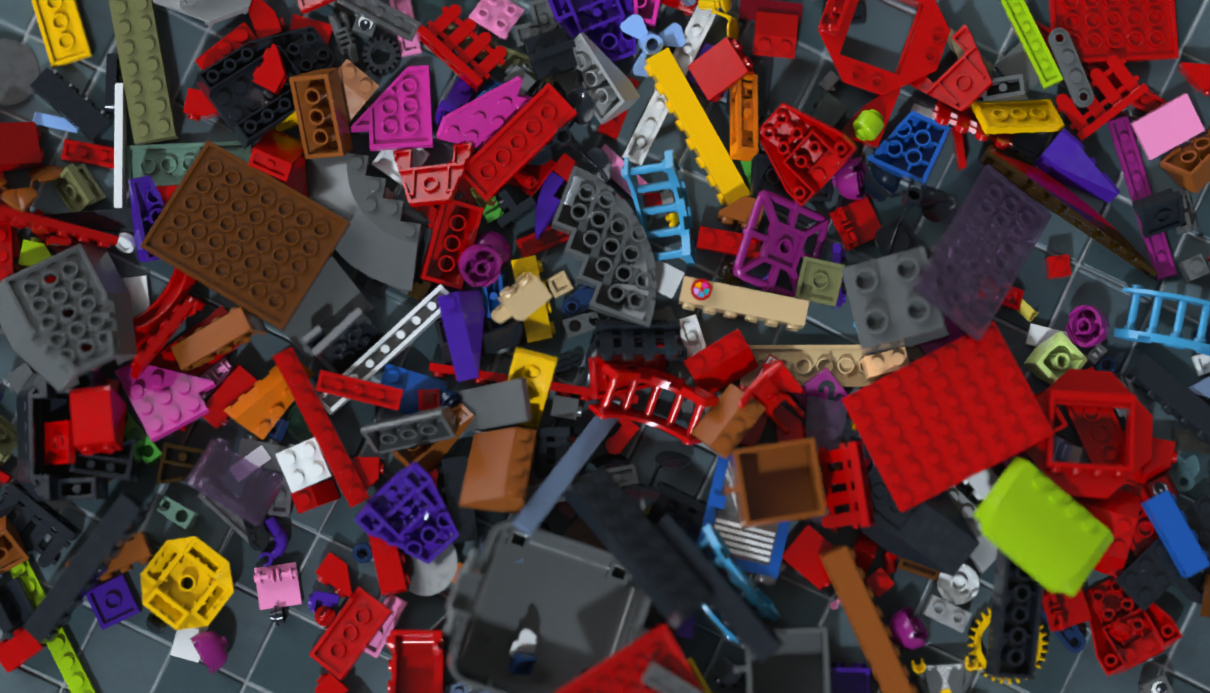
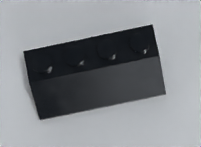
M485 312L481 355L527 342L522 321H518L511 316L499 324L492 317L486 318ZM442 319L436 320L434 323L446 365L453 364Z

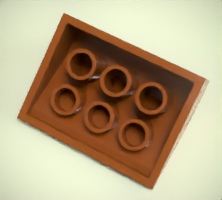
M512 427L474 434L459 506L520 514L526 503L537 445V430Z

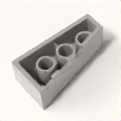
M953 486L947 489L946 492L980 542L970 555V558L978 572L983 573L996 560L997 547L983 536L978 518H975L973 515L977 508Z

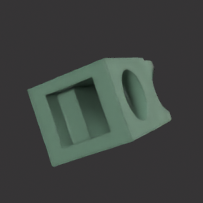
M164 495L156 509L166 518L189 531L192 530L200 517L199 513Z

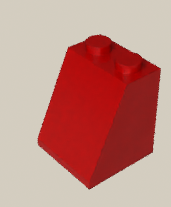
M35 122L0 123V172L34 168L40 166L42 160H45L44 150L39 147L38 140H41L40 128H36Z
M110 385L70 390L74 446L84 455H93L99 452L113 453L114 451L122 450L126 403Z

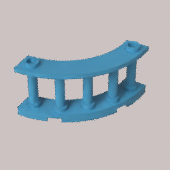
M665 151V160H662L660 163L636 167L632 166L628 157L624 158V166L621 167L622 177L628 183L637 218L647 234L650 246V239L680 235L682 238V247L680 249L653 253L654 260L661 261L681 257V259L685 260L688 267L696 266L695 240H691L690 228H694L685 181L684 179L680 180L677 172L681 168L674 151ZM664 171L669 178L667 181L639 185L636 175ZM664 189L673 190L675 196L674 203L645 207L642 193ZM672 211L678 213L680 224L677 227L649 231L647 215Z
M1135 284L1132 285V288L1123 287V292L1132 294L1127 326H1124V329L1115 328L1114 337L1126 341L1149 344L1156 342L1177 349L1187 348L1195 350L1194 352L1210 356V344H1206L1207 340H1205L1210 315V301L1146 290L1144 286ZM1141 296L1154 298L1149 328H1146V332L1136 331L1137 328L1135 327ZM1163 299L1178 301L1173 333H1170V336L1158 334L1159 331L1157 330ZM1187 303L1202 306L1197 337L1194 338V341L1183 339V335H1181Z
M710 524L703 527L702 529L706 536L700 542V545L704 549L708 547L714 549L718 556L715 561L720 568L725 567L731 575L730 580L737 588H741L746 594L745 598L751 605L755 604L758 608L757 612L762 617H768L772 621L779 619L781 616L773 600L767 597L759 588L754 590L748 583L751 580L742 567L734 565L729 557L732 553L720 532ZM707 604L703 608L707 614L724 631L728 640H734L740 645L741 643L736 639L734 630L731 627H726L721 621L722 616L718 611H713Z

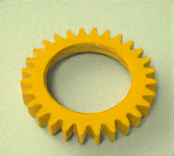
M987 608L988 616L983 612L980 613L982 621L974 620L978 627L970 626V629L975 634L967 636L973 640L967 646L974 648L968 655L976 656L978 663H980L976 669L977 671L986 668V657L982 650V637L990 625L991 608ZM1040 624L1036 668L1041 669L1038 660H1046L1041 656V653H1048V650L1042 648V645L1049 644V641L1042 640V637L1047 635V632H1040L1044 627L1043 624ZM985 670L983 673L984 677L988 676V674H985ZM992 676L990 678V680L993 682L996 679V677ZM998 678L999 683L1003 684L1005 678ZM1006 678L1007 683L1011 684L1012 679ZM1015 679L1016 683H1020V679Z

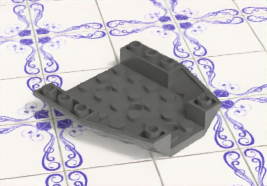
M79 243L4 278L0 282V325L13 350L58 392L61 393L79 384L78 376L102 364L116 359L119 365L137 355L130 293L106 248L97 246V243ZM49 276L57 277L56 281L52 284L45 282ZM65 311H74V315L72 317H63ZM86 344L92 345L91 351L87 353L81 351L82 346Z

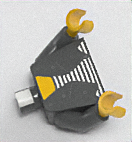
M966 656L965 665L962 662L925 664L922 658L921 664L915 665L914 660H912L911 664L914 669L915 683L922 693H966L973 680L974 672L978 668V658L975 657V661L970 663L969 657Z

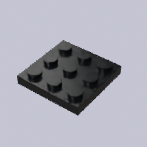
M356 308L348 314L344 321L334 327L329 335L319 341L311 352L332 373L342 375L385 335L359 308Z

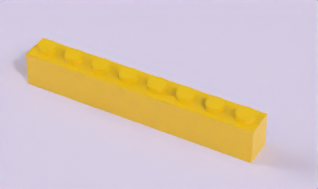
M666 48L644 61L646 64L644 66L645 72L655 80L656 84H654L657 93L660 96H664L666 100L664 104L670 114L673 113L677 119L675 121L676 127L686 135L687 139H685V142L691 151H695L697 155L695 159L701 169L704 168L708 174L706 179L711 187L714 186L718 194H716L719 203L728 206L744 196H749L750 191L732 159H730L728 152L670 49Z

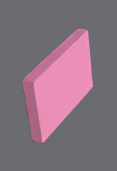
M1187 93L1130 123L1148 160L1154 159L1205 131Z

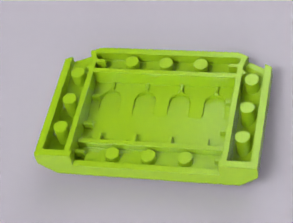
M1017 456L1012 459L973 513L974 517L978 518L982 527L980 530L984 537L1047 590L1068 594L1067 596L1071 597L1078 592L1114 540L1112 533L1107 527L1030 462Z

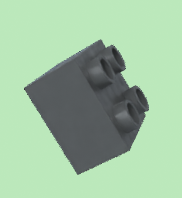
M924 246L841 268L861 349L866 356L901 347L906 349L950 337L930 258Z

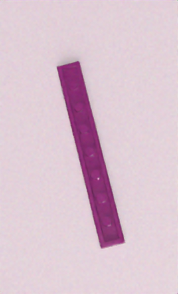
M1128 115L1109 120L1107 122L1131 202L1153 195ZM1135 212V215H1136V218H1137V221H1138V224H1139V227H1140V231H1141V234H1142L1141 221H1140L1139 217L1137 216V214H1136V212ZM1165 232L1145 238L1142 234L1151 266L1158 273L1155 277L1156 281L1178 275Z

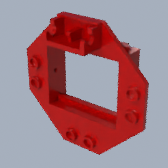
M827 0L817 30L843 83L885 96L937 71L950 29L935 0H896L918 9L895 73L840 54L859 0Z
M1069 369L1036 398L1052 430L1054 429V404L1127 409L1125 466L1052 462L1053 436L1023 450L1046 477L1070 497L1107 499L1152 458L1153 416L1136 399V395H1133L1112 372Z

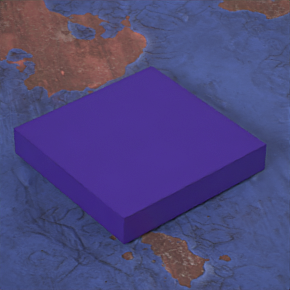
M124 573L95 586L92 591L86 594L102 630L142 612Z

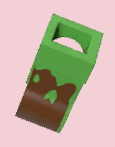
M474 188L470 189L478 207L484 208L482 214L487 223L505 214L495 196L487 202Z

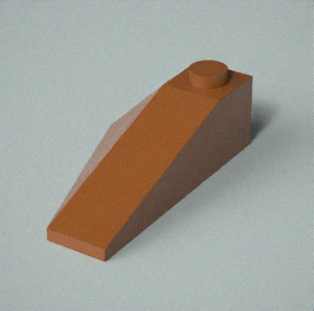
M1210 128L1208 133L1202 137L1190 139L1191 143L1185 147L1173 149L1159 163L1181 188L1196 194L1210 181Z
M461 403L451 408L456 417L455 438L392 451L391 453L404 469L412 462L417 461L430 473L475 418L474 414Z

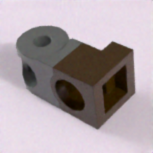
M426 280L423 281L422 285L414 281L412 291L397 290L421 302L429 295L434 285Z

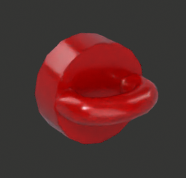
M187 294L184 302L187 299L193 304V308L188 314L189 316L195 315L197 310L202 311L206 305L205 301L193 294Z
M321 606L315 612L317 624L324 627L330 626L336 617L335 610L329 606Z
M1118 617L1111 624L1109 633L1116 639L1128 640L1132 629L1125 618Z

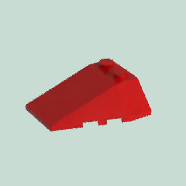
M1118 490L1107 499L1071 497L1112 533L1114 540L1093 569L1100 573L1117 577L1122 572L1127 559L1142 496Z

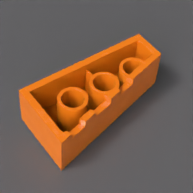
M300 362L310 380L314 372ZM277 365L269 371V375L263 380L259 379L254 384L255 387L247 394L243 393L237 398L238 402L224 410L236 422L262 440H264L294 401Z

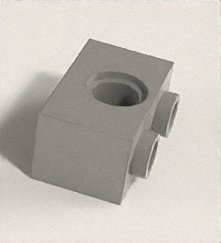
M930 595L922 611L923 615L960 633H963L972 615L935 595Z

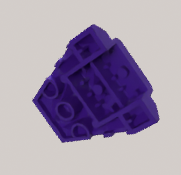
M548 0L554 18L572 39H575L583 32L613 63L637 53L636 38L624 33L620 29V24L634 14L633 0Z
M417 461L412 462L405 469L399 470L369 498L367 504L354 518V521L370 536L378 537L391 546L405 550V553L427 564L431 563L459 536V532L431 475Z

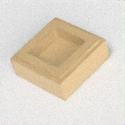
M564 270L546 279L555 299L574 289Z

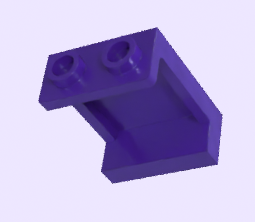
M832 663V666H829L830 693H869L871 668H867L865 663H853V667H845V663Z

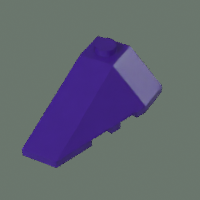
M1063 129L1034 164L1052 178L1110 203L1120 193V190L1105 172L1099 171L1095 166L1096 160L1093 157L1089 158L1083 151L1084 145L1066 129Z
M150 175L128 179L138 261L150 262L159 260L156 256L142 249L140 245L165 207L162 196Z
M480 290L462 291L438 296L437 299L457 382L479 378L485 317Z

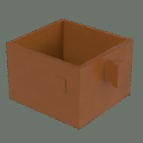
M814 438L733 450L729 454L734 487H725L724 494L726 496L735 493L740 530L819 518L827 514Z

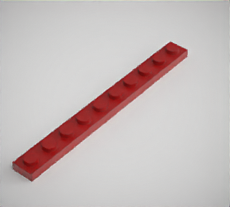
M430 362L429 371L433 372L434 377L445 378L446 375H452L454 380H457L454 366ZM479 370V378H474V383L487 385V381L501 383L507 381L509 375ZM551 382L548 395L550 391L558 392V396L570 398V395H578L579 400L591 401V388ZM626 393L614 395L612 401L621 402L620 406H622ZM634 395L630 408H633V404H638V395Z

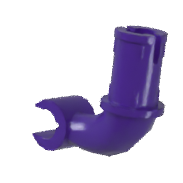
M272 516L264 522L274 536L273 540L276 544L271 551L260 554L259 559L269 556V562L263 566L272 565L275 559L281 556L288 547V531L284 530L276 516Z

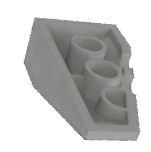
M582 32L574 39L576 47L572 50L577 64L576 68L581 71L584 80L582 85L585 89L587 88L588 94L593 101L594 115L599 123L603 125L628 110L641 96L625 74Z

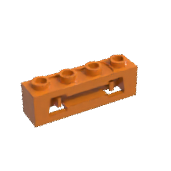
M757 74L746 75L730 87V159L750 162L758 153Z

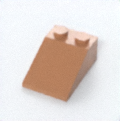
M346 59L338 69L349 123L378 89L379 85Z

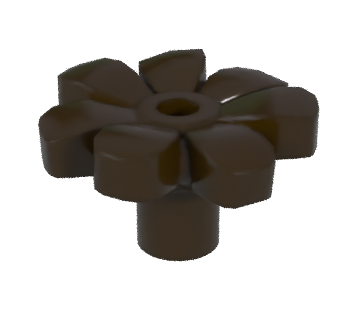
M730 259L729 264L727 262L721 264L723 270L718 271V277H724L722 280L723 284L728 285L731 282L732 286L738 285V279L741 280L734 273H730L734 269V259Z

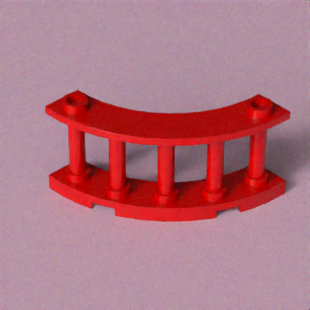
M604 363L602 371L609 376L610 381L602 404H590L589 409L595 412L597 417L601 419H626L647 424L676 436L686 445L702 443L691 432L699 424L704 408L716 406L719 400L718 397L699 386H696L694 389L685 384L686 380L659 370L643 366L632 369L627 368V364ZM630 381L622 406L610 405L618 382ZM638 383H646L653 386L645 411L630 408ZM661 389H667L676 394L668 419L653 414ZM685 397L695 402L696 405L688 429L675 423Z

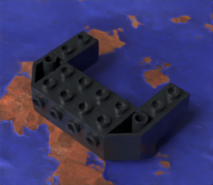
M88 371L77 377L79 384L61 393L39 373H36L16 396L18 481L36 501L55 502L109 499L108 478L71 479V472H69L70 464L43 465L44 423L70 420V390L106 386V372Z

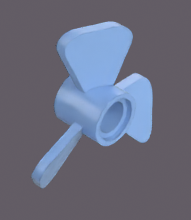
M638 14L631 15L620 24V29L624 33L638 39V45L643 50L632 69L633 73L637 76L648 77L644 69L646 65L644 61L652 57V55L659 53L663 46L683 47L685 45L682 28L676 22L670 23L658 34L647 30L643 18ZM654 38V44L651 47H647V41Z

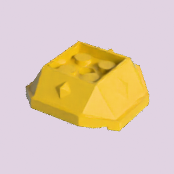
M197 536L166 540L140 574L143 605L175 630L209 626L235 592L230 562ZM186 577H190L193 580V586L190 589H186L183 585Z

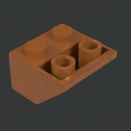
M748 196L740 198L719 210L717 220H721L720 224L732 227L733 224L741 226L740 229L743 230L747 227L756 199ZM764 205L762 206V209H761V212H760V215H759V218H758V221H757V224H756V227H755V230H756V231H757V229H758V227H759V224H760V221H761L762 213H763V210H764Z

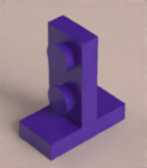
M460 77L446 99L441 100L438 105L433 126L439 128L443 116L469 103L475 94V91Z

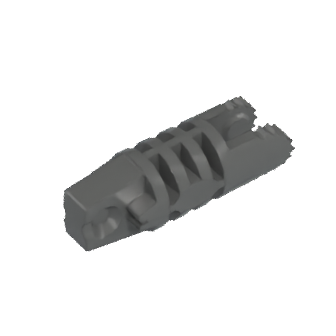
M346 11L339 13L342 28L337 20V16L334 14L329 15L328 18L341 55L344 56L345 60L348 59L353 64L360 61L357 53L359 49Z

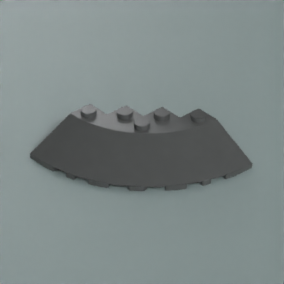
M347 153L344 156L308 159L306 173L309 199L351 223L335 250L352 267L360 270L368 277L397 289L412 291L422 227L418 223L403 221L404 201L385 199L388 187L386 178L368 176L370 169L369 156Z
M574 165L551 228L570 235L564 255L583 262L576 282L595 289L588 309L649 327L655 308L657 278L654 255L647 234L632 208L612 187L603 183L592 173Z

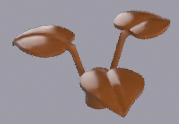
M40 165L33 168L29 172V177L33 178L31 179L30 188L7 190L5 187L8 184L7 180L0 177V191L3 192L1 198L13 209L31 213L30 205L38 196V192L34 189V184L37 181L47 183L59 178L64 168L54 165Z

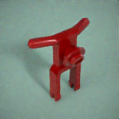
M778 361L752 382L739 400L738 407L740 409L745 408L752 396L760 399L766 408L764 412L784 434L788 435L790 433L789 430L773 414V410L785 400L800 417L804 418L806 415L789 395L779 392L769 380L771 376L785 367L783 361Z

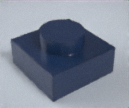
M280 418L267 436L281 442L290 422Z
M516 652L509 668L512 675L530 676L537 657L534 653Z

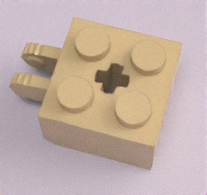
M524 272L515 279V284L511 287L506 286L499 292L500 296L496 298L500 305L493 310L491 314L492 319L499 324L511 316L518 321H524L553 296L537 276L530 272L527 274Z

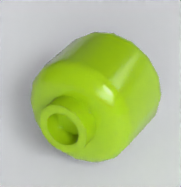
M874 109L862 111L853 123L855 136L862 141L875 140L884 128L883 116Z

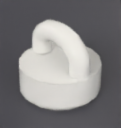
M122 232L118 235V243L115 246L123 253H131L136 247L134 235Z

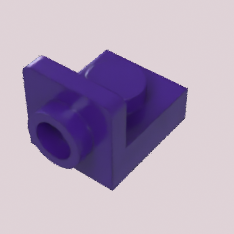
M315 590L314 594L309 595L307 606L311 607L310 612H316L318 601L320 600L322 601L321 605L334 607V603H340L341 596Z

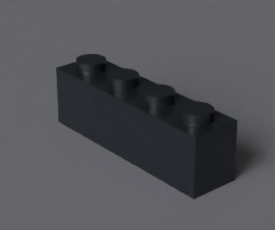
M46 67L30 84L32 91L96 144L111 128L110 116L102 109L100 111L96 110L93 107L95 104L87 96L82 98L78 94L79 90L72 83L67 85L62 80L64 77L57 70L51 71Z
M468 456L441 459L442 464H438L440 477L444 476L445 485H441L443 498L447 497L448 506L446 508L459 532V536L453 543L479 540L475 508L459 506L468 465Z

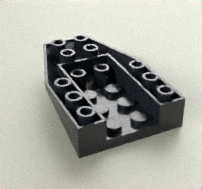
M309 26L249 41L198 73L195 83L246 149L296 112L289 77L318 69L331 68L337 58L315 28ZM272 44L280 49L288 74V79L279 96L253 82V73L257 66L262 65L264 61L263 54Z
M874 465L868 473V480L876 525L861 527L860 523V528L857 529L891 554L954 577L980 542L946 490L900 513L876 465ZM844 504L837 514L850 512L849 504Z

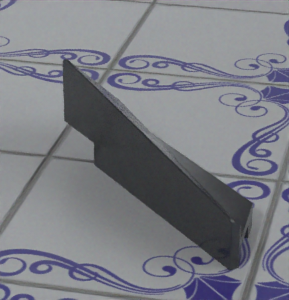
M131 207L39 215L116 236L119 235V232L134 233ZM48 232L49 235L58 236L55 233Z

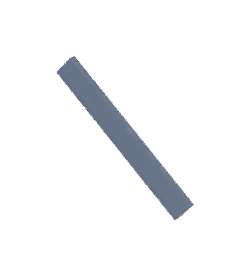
M596 415L514 520L513 526L530 537L617 424L618 418L601 419Z

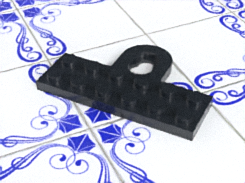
M1202 493L1184 513L1187 516V524L1190 530H1194L1199 538V541H1197L1199 546L1207 551L1210 548V498L1205 493ZM1159 536L1113 580L1142 611L1150 607L1172 584L1191 602L1202 605L1204 589H1199L1197 586L1191 585L1187 578H1182ZM1210 565L1203 569L1205 578L1206 574H1210Z

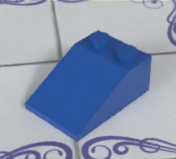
M387 363L380 382L382 385L404 390L399 411L394 410L404 414L418 412L419 389L438 388L440 389L441 397L446 392L448 382Z

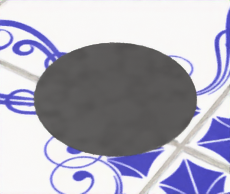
M0 39V105H13L24 101L33 93L30 84L39 76V65L36 57L28 47L15 40Z
M453 543L429 564L405 553V550L399 548L400 552H404L406 564L403 565L404 573H409L411 585L407 586L410 592L421 596L435 595L443 591L453 580L457 570V553Z

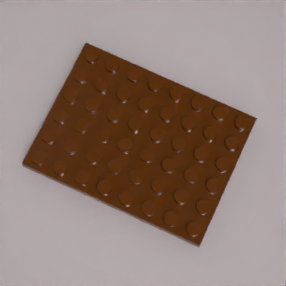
M207 140L140 247L284 332L351 223L263 171L249 166L244 160Z

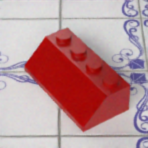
M453 200L450 204L438 205L419 278L462 289L464 279L459 271V260L462 253L468 247L474 245L484 208Z

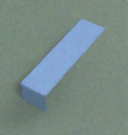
M39 112L34 113L33 122L37 125L77 133V128L65 118Z

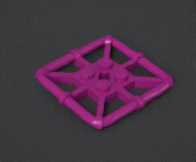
M765 190L759 192L747 227L742 232L744 236L735 260L734 275L743 281L762 288L764 292H772L777 295L795 298L799 280L796 272L800 258L804 259V256L819 259L828 232L829 219L810 208L801 207L795 200L791 201ZM772 201L789 208L790 212L786 224L778 221ZM763 205L770 222L766 236L754 231ZM799 213L817 221L816 224L803 231L794 228ZM819 231L812 254L803 252L807 237ZM752 237L763 241L759 256L743 265ZM784 241L785 250H780V245ZM763 262L772 265L766 281L746 273ZM780 269L788 273L794 292L775 285Z

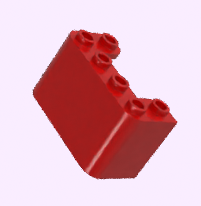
M390 630V635H387L386 646L392 653V659H389L388 670L392 672V680H388V693L445 692L446 652L442 648H444V642H446V635L442 631Z

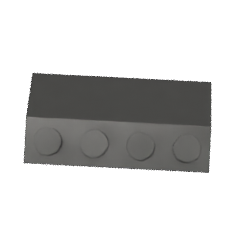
M449 405L439 406L433 409L370 422L361 428V433L375 454L378 455L455 438L456 417Z

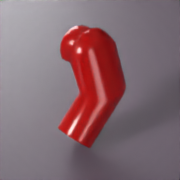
M886 550L883 554L887 574L897 572L895 560L898 556Z

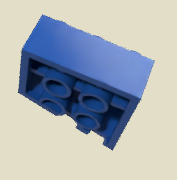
M911 111L880 146L870 154L867 160L897 177L925 188L951 133V127L940 125L929 117Z

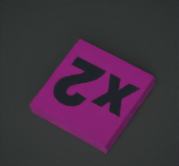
M825 367L802 384L806 389V394L793 393L818 425L843 408L844 404L841 399L849 395L828 367Z

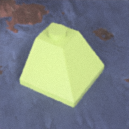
M1058 331L1037 346L1024 364L1037 378L1052 385L1069 369L1081 370L1088 359L1061 331Z

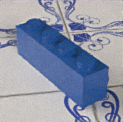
M1164 490L1145 500L1141 505L1182 578H1187L1210 565L1208 561L1209 555L1205 549H1201L1197 542L1199 538L1194 530H1190L1187 524V516L1177 507V499L1174 494Z

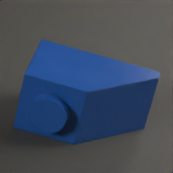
M507 270L501 271L500 276L494 283L487 287H482L486 318H491L493 310L500 305V302L496 299L500 296L499 292L506 286H509Z

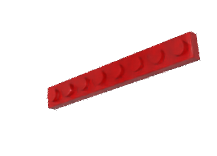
M290 347L273 356L275 364L350 508L369 499L370 497L293 348Z

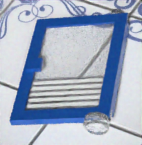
M737 445L733 450L745 449L746 447ZM718 456L698 542H702L706 536L702 528L710 524L720 532L732 553L729 557L736 567L740 565L745 572L756 574L755 582L775 586L790 522L740 530L735 493L726 496L724 494L725 487H734L729 456L725 460ZM710 547L705 549L711 558L716 561L718 556L714 549Z

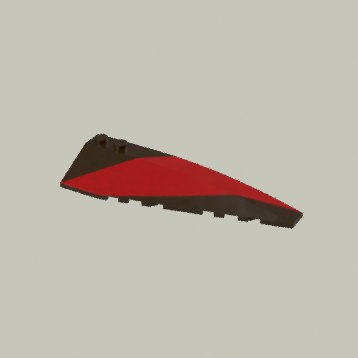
M990 142L977 162L1151 279L1156 277L1157 271L1131 243L1081 198L1026 160V156L1018 150L1014 152L1009 148L1002 150L994 145L995 142Z

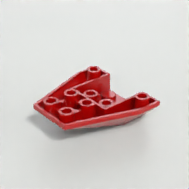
M784 102L758 129V138L786 192L801 207L832 179L857 149V146L843 132Z
M1115 576L1084 592L1092 620H1089L1096 658L1106 676L1126 672L1164 652L1182 638V634L1175 622L1165 611L1155 603L1145 611H1142L1113 581L1116 578ZM1118 617L1125 618L1132 629L1128 640L1116 639L1109 633L1111 624Z

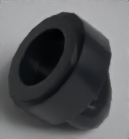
M153 612L146 619L147 628L156 634H162L167 627V623Z

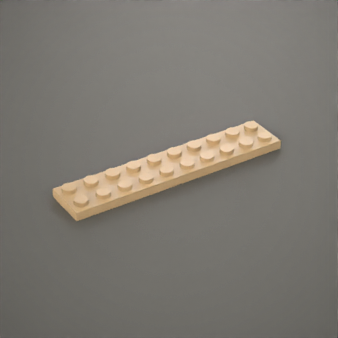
M749 345L759 367L742 376L740 384L747 387L751 385L769 354L785 362V366L789 367L801 384L825 367H828L843 387H866L883 377L866 381L861 363L862 358L866 355L862 351L861 345ZM918 345L906 348L909 364L925 356Z

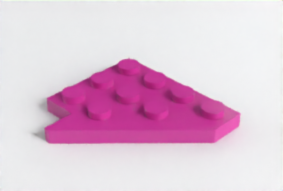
M429 65L408 66L351 126V132L369 131L370 151L433 147Z
M517 76L443 116L436 136L438 139L453 143L472 142L474 148L481 149L533 97L518 94L523 79Z
M133 362L115 371L152 442L209 413L201 394L216 387L215 383L211 380L151 365L135 380L130 376L133 369L130 366Z

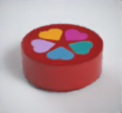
M698 279L691 286V294L696 300L704 301L712 293V286L705 279Z

